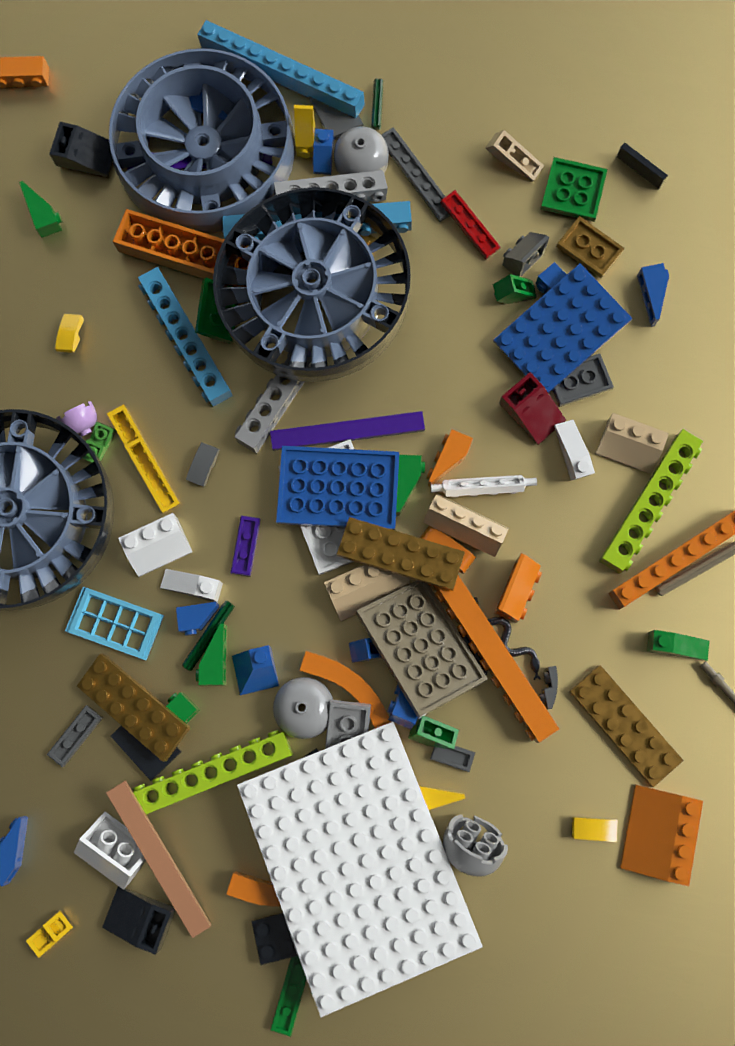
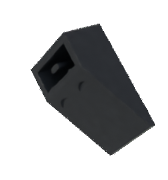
M59 122L49 153L55 165L108 177L113 162L109 139L78 125Z
M118 886L102 928L129 944L156 955L162 949L176 910L171 905L126 888L123 890Z

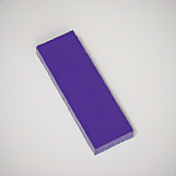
M241 516L231 574L251 577L261 522L260 518Z

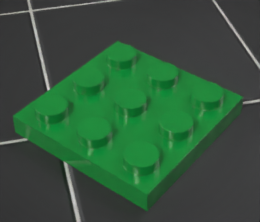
M554 157L541 210L575 218L580 216L584 220L595 222L608 169Z

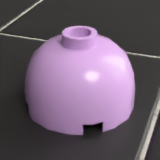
M89 401L87 407L83 403L64 412V418L61 419L60 416L56 418L82 437L92 432L90 428L96 424L97 412L92 402Z

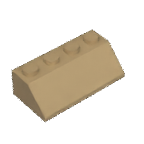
M439 494L432 501L423 523L493 557L496 556L509 530L508 527Z
M363 565L324 582L340 621L355 616L357 610L411 584L408 577Z

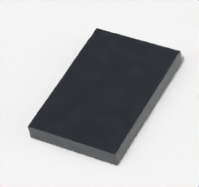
M120 726L111 735V738L150 781L154 780L182 753L177 746L168 760L163 762L123 726Z

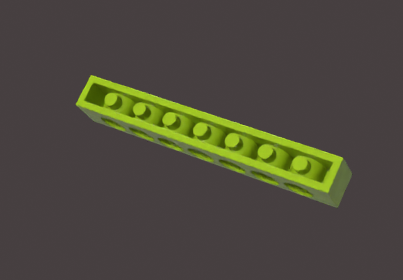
M684 429L677 434L599 562L618 574L624 570L628 571L633 563L631 560L634 554L637 555L643 547L641 544L643 538L647 539L653 531L651 525L654 521L658 522L663 514L661 509L672 500V491L674 489L677 490L682 484L683 480L680 478L683 473L687 474L693 465L690 463L693 457L697 458L701 453L702 448L700 446L703 440ZM679 451H683L686 454V458H682L679 455ZM669 466L675 468L676 474L669 471ZM659 482L666 485V490L659 487ZM649 498H653L657 506H652L649 503ZM639 514L645 515L647 522H642L639 519ZM629 530L636 532V539L629 536ZM619 546H623L627 550L626 555H622L619 552Z
M279 730L268 733L269 738L261 741L259 737L249 741V746L242 748L239 745L229 749L230 753L223 756L222 753L211 756L210 762L203 764V761L192 764V769L184 772L182 768L172 772V777L165 779L162 776L152 780L153 784L145 787V784L134 787L133 793L147 815L293 755L286 733H280ZM267 743L272 744L274 747L271 755H266L263 751ZM247 751L253 752L255 756L252 763L245 761L244 756ZM228 759H232L235 762V768L232 771H229L225 766ZM208 767L215 769L216 775L214 778L207 776L206 770ZM190 774L196 777V784L194 786H190L187 783V778ZM171 782L177 786V791L174 794L168 791V785ZM151 790L157 793L155 802L149 799V792Z

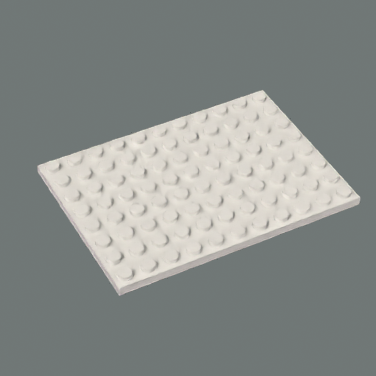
M394 722L237 785L321 1017L483 947Z

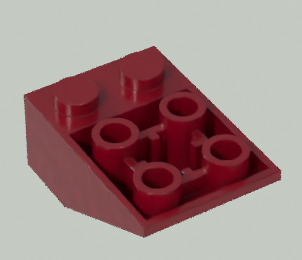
M531 372L501 396L499 404L537 445L555 431L554 425L566 421L545 387Z

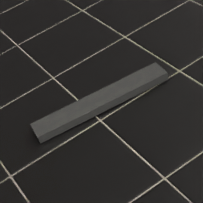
M393 127L381 134L387 143L389 155L438 221L441 222L449 217L448 212L440 204L445 195Z

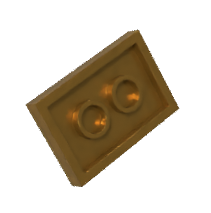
M580 216L556 245V247L600 278L605 275L625 249Z

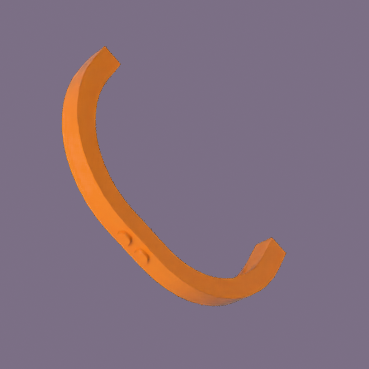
M308 651L305 652L300 667L301 672L331 681L352 694L360 703L371 704L370 719L375 729L391 723L379 697L359 675L337 661ZM238 871L233 873L226 895L258 905L281 906L271 881L259 879Z

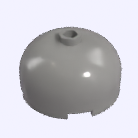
M364 126L354 127L345 131L337 140L334 148V162L339 175L383 170L385 173L388 167V146L385 139L376 130Z
M308 677L292 679L285 683L275 696L273 703L275 721L283 732L293 738H314L327 729L330 700H333V697L328 688L316 679ZM301 703L305 704L306 709L303 712L299 711L298 706Z
M462 814L453 817L443 836V848L449 862L456 869L470 876L481 877L492 874L500 867L508 852V845L504 844L501 838L502 833L490 822L474 816V821L463 817ZM480 825H482L488 832L484 833L480 842H476L481 831Z

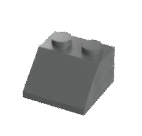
M534 232L521 236L516 242V246L513 249L509 248L504 253L502 265L513 275L522 277L544 255L550 237Z

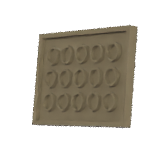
M415 581L356 611L355 614L418 719L488 680L429 584Z

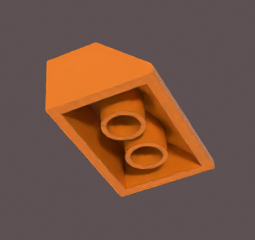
M521 553L494 614L515 623L520 619H524L527 608H524L527 600L531 601L535 590H532L534 582L538 583L542 572L539 571L541 565L525 554Z

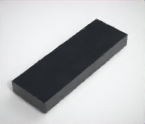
M624 142L616 157L660 189L668 175Z

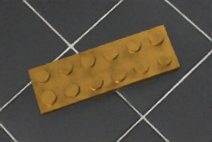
M351 517L348 519L337 552L339 557L450 591L454 590L465 554L464 551Z
M99 654L77 684V687L163 762L168 760L190 729L185 722L105 654Z
M601 665L596 667L569 691L651 787L654 788L684 761Z

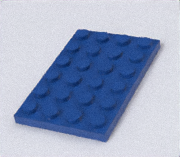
M580 263L493 339V342L525 376L531 372L549 393L632 320V317Z
M282 446L276 523L346 528L348 519L351 517L395 530L399 452Z

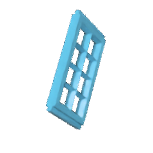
M83 587L65 631L147 661L164 615ZM91 597L103 601L97 615L86 611ZM107 603L119 607L114 620L102 617ZM123 608L135 612L130 626L118 623ZM139 614L151 618L146 632L134 628ZM84 615L95 618L90 633L78 629ZM100 620L112 624L107 638L95 635ZM116 626L128 630L123 644L111 640ZM132 632L144 636L139 650L127 646Z

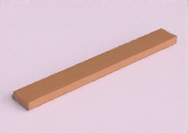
M126 780L108 790L106 794L191 937L193 938L211 927L210 921Z

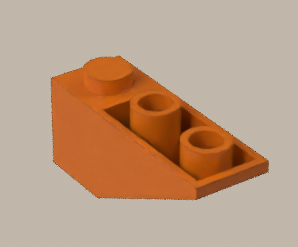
M453 429L449 435L445 434L442 441L444 448L442 452H437L434 459L436 466L434 469L430 468L426 477L429 480L428 486L431 487V484H435L465 460L473 441L472 437Z

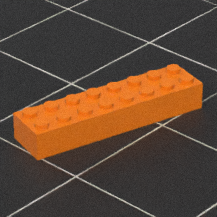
M126 209L113 243L120 253L203 279L206 277L213 280L217 255L225 239ZM238 257L233 267L247 270L249 262ZM230 285L233 287H247L246 285Z

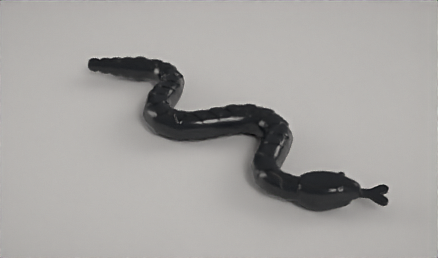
M474 597V600L478 604V598ZM504 617L489 618L488 621L492 626L501 624L504 627L501 641L512 657L524 654L531 656L530 665L535 673L533 679L536 680L538 678L540 680L541 678L538 676L540 661L536 652L530 647L510 649L508 641L511 636L512 626L509 620Z

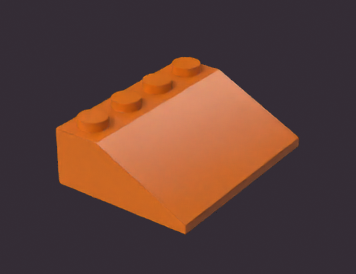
M635 785L620 868L689 887L703 800Z

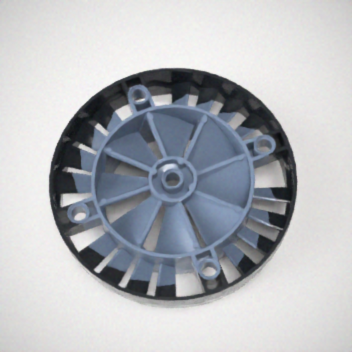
M312 187L295 189L275 195L253 207L233 226L226 236L217 255L213 275V292L218 313L227 332L237 346L251 360L265 370L287 379L305 382L338 379L361 370L378 358L389 347L403 323L411 291L410 262L407 249L402 237L390 219L363 198L330 188ZM315 212H322V218H315ZM301 214L302 219L296 220L295 215ZM335 214H341L337 221H334ZM280 220L282 226L278 227L275 222ZM363 223L381 235L369 246L357 233ZM261 231L266 236L262 241L255 238ZM389 244L394 253L375 261L372 253ZM304 252L306 257L305 261L302 260L300 253ZM238 257L249 262L247 270L233 267ZM400 263L402 273L377 277V268ZM281 264L293 270L292 276L273 272ZM312 279L316 280L314 283H309ZM378 284H405V294L379 293ZM227 285H246L247 287H227ZM293 285L294 291L262 311L263 293ZM303 299L305 301L294 334L284 331L282 329L283 325L299 300ZM319 300L323 305V308L333 330L332 332L328 333L326 330L318 302ZM378 301L400 305L401 309L397 312ZM250 302V303L242 304V305H239V306L227 308V306H229V305H234V304H239V303ZM381 314L385 316L382 319L376 318L377 315ZM250 318H253L252 320L242 324L241 326L232 329L233 326L242 323ZM371 326L385 333L370 348L361 341ZM261 331H265L254 351L245 346L246 343ZM269 344H275L273 348H267ZM352 348L356 355L351 359L348 358L345 352ZM283 350L292 353L289 366L276 363ZM332 356L334 365L328 366L327 357ZM307 357H312V368H306Z
M22 409L0 410V552L4 529L10 531L14 568L12 570L0 569V610L11 611L30 609L48 604L65 596L81 584L101 560L110 540L114 522L112 488L106 471L94 450L79 434L61 421L42 413ZM36 427L59 432L48 454L33 446ZM5 428H10L8 441L6 442ZM25 428V432L19 435L20 430ZM71 438L79 445L60 464L54 458ZM89 453L94 462L71 475L67 469ZM100 473L102 483L80 489L77 484L78 482ZM104 496V507L86 505L85 499ZM12 505L11 511L6 513V508ZM31 509L69 510V512L66 513V512L38 511V510H31ZM92 512V518L87 521V514ZM23 524L27 525L51 547L47 553H42L22 527ZM86 528L100 529L92 549L80 544ZM72 556L83 563L79 568L69 561ZM58 570L65 579V582L60 584L53 571ZM35 578H39L44 591L42 596L39 595ZM10 579L19 580L21 603L6 605Z

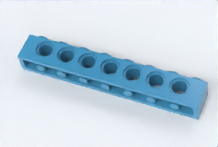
M156 267L139 276L138 279L141 284L138 286L143 295L147 294L150 299L147 302L152 310L156 309L159 313L156 317L161 326L166 325L167 330H165V333L170 341L174 339L177 344L174 348L179 356H184L185 361H183V364L188 372L192 370L195 375L192 379L196 386L202 387L203 392L201 395L205 402L208 403L210 401L214 407L232 397L231 390L198 334L195 333L194 327L159 268ZM160 290L159 293L153 294L154 291ZM164 305H169L167 309H162ZM173 320H179L176 324H171ZM182 335H188L186 339L180 340ZM192 350L197 351L194 355H188ZM202 365L206 366L202 371L197 370ZM209 381H215L213 386H206Z

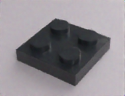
M283 913L251 921L260 965L299 956Z

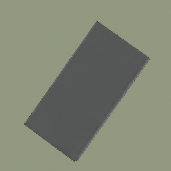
M455 746L454 750L434 747L430 759L470 772L476 752Z

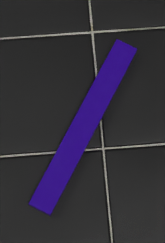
M423 411L272 430L270 434L272 450L277 451L282 450V446L308 447L344 442L350 439L354 441L425 431Z

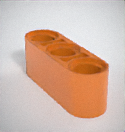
M428 526L420 536L421 539L464 551L465 554L459 570L463 574L476 559L462 545L444 532Z

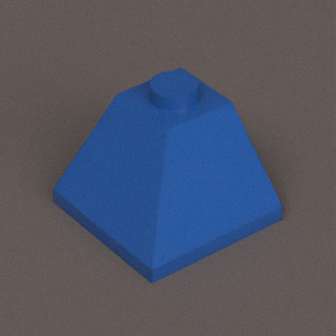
M269 645L250 649L232 656L240 696L279 687L273 653Z

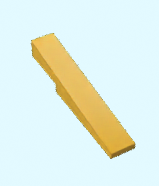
M123 404L108 412L109 419L162 513L179 505L180 503L127 407Z

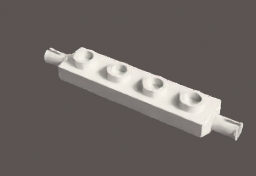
M522 475L444 480L442 484H431V493L443 491L446 497L478 496L482 494L497 495L498 493L515 494L524 492L525 486H537V479H525Z

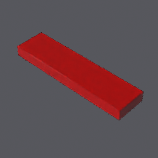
M456 190L440 201V204L485 260L500 250L501 246Z

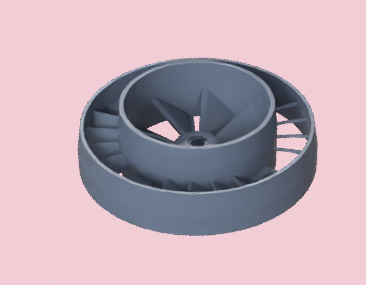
M201 48L188 49L165 55L151 62L137 72L123 88L116 100L110 118L109 143L113 164L118 178L132 202L148 216L199 232L213 233L223 231V216L246 214L256 205L273 197L274 182L288 181L293 168L295 157L293 125L278 87L258 66L243 57L226 51ZM245 78L251 81V83L246 87L241 82V79ZM259 87L268 93L256 102H254L251 95ZM200 92H202L204 126L201 123L200 112L191 108L189 100L190 96L200 95ZM275 101L281 108L286 121L261 124L257 109ZM171 109L190 130L188 134L164 119L163 115ZM222 110L228 115L225 120H221L218 117ZM121 131L138 134L139 141L118 143ZM151 136L185 143L186 148L151 153L148 146ZM263 154L281 158L277 167L262 162ZM188 156L192 160L183 171L170 167ZM202 164L206 165L207 171H202ZM134 167L124 173L121 170L122 168ZM259 170L270 175L265 183L256 177ZM249 185L255 190L250 195L244 190ZM161 188H162V191H161L160 194L157 196V198L155 199V201L152 200V199L155 197V195H156V194L161 190ZM235 196L236 203L221 208L222 201ZM175 198H177L178 200L175 205V208H172L171 206ZM192 203L202 204L203 211H191Z

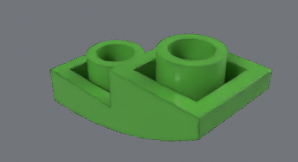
M96 422L91 437L86 442L101 461L116 429L101 422ZM89 453L82 457L85 460L94 462Z

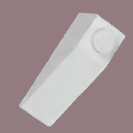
M574 420L554 425L571 481L594 474L595 471L589 452Z
M166 569L160 588L218 603L223 583L220 580Z

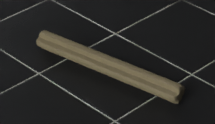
M735 541L655 587L656 592L663 596L735 555Z

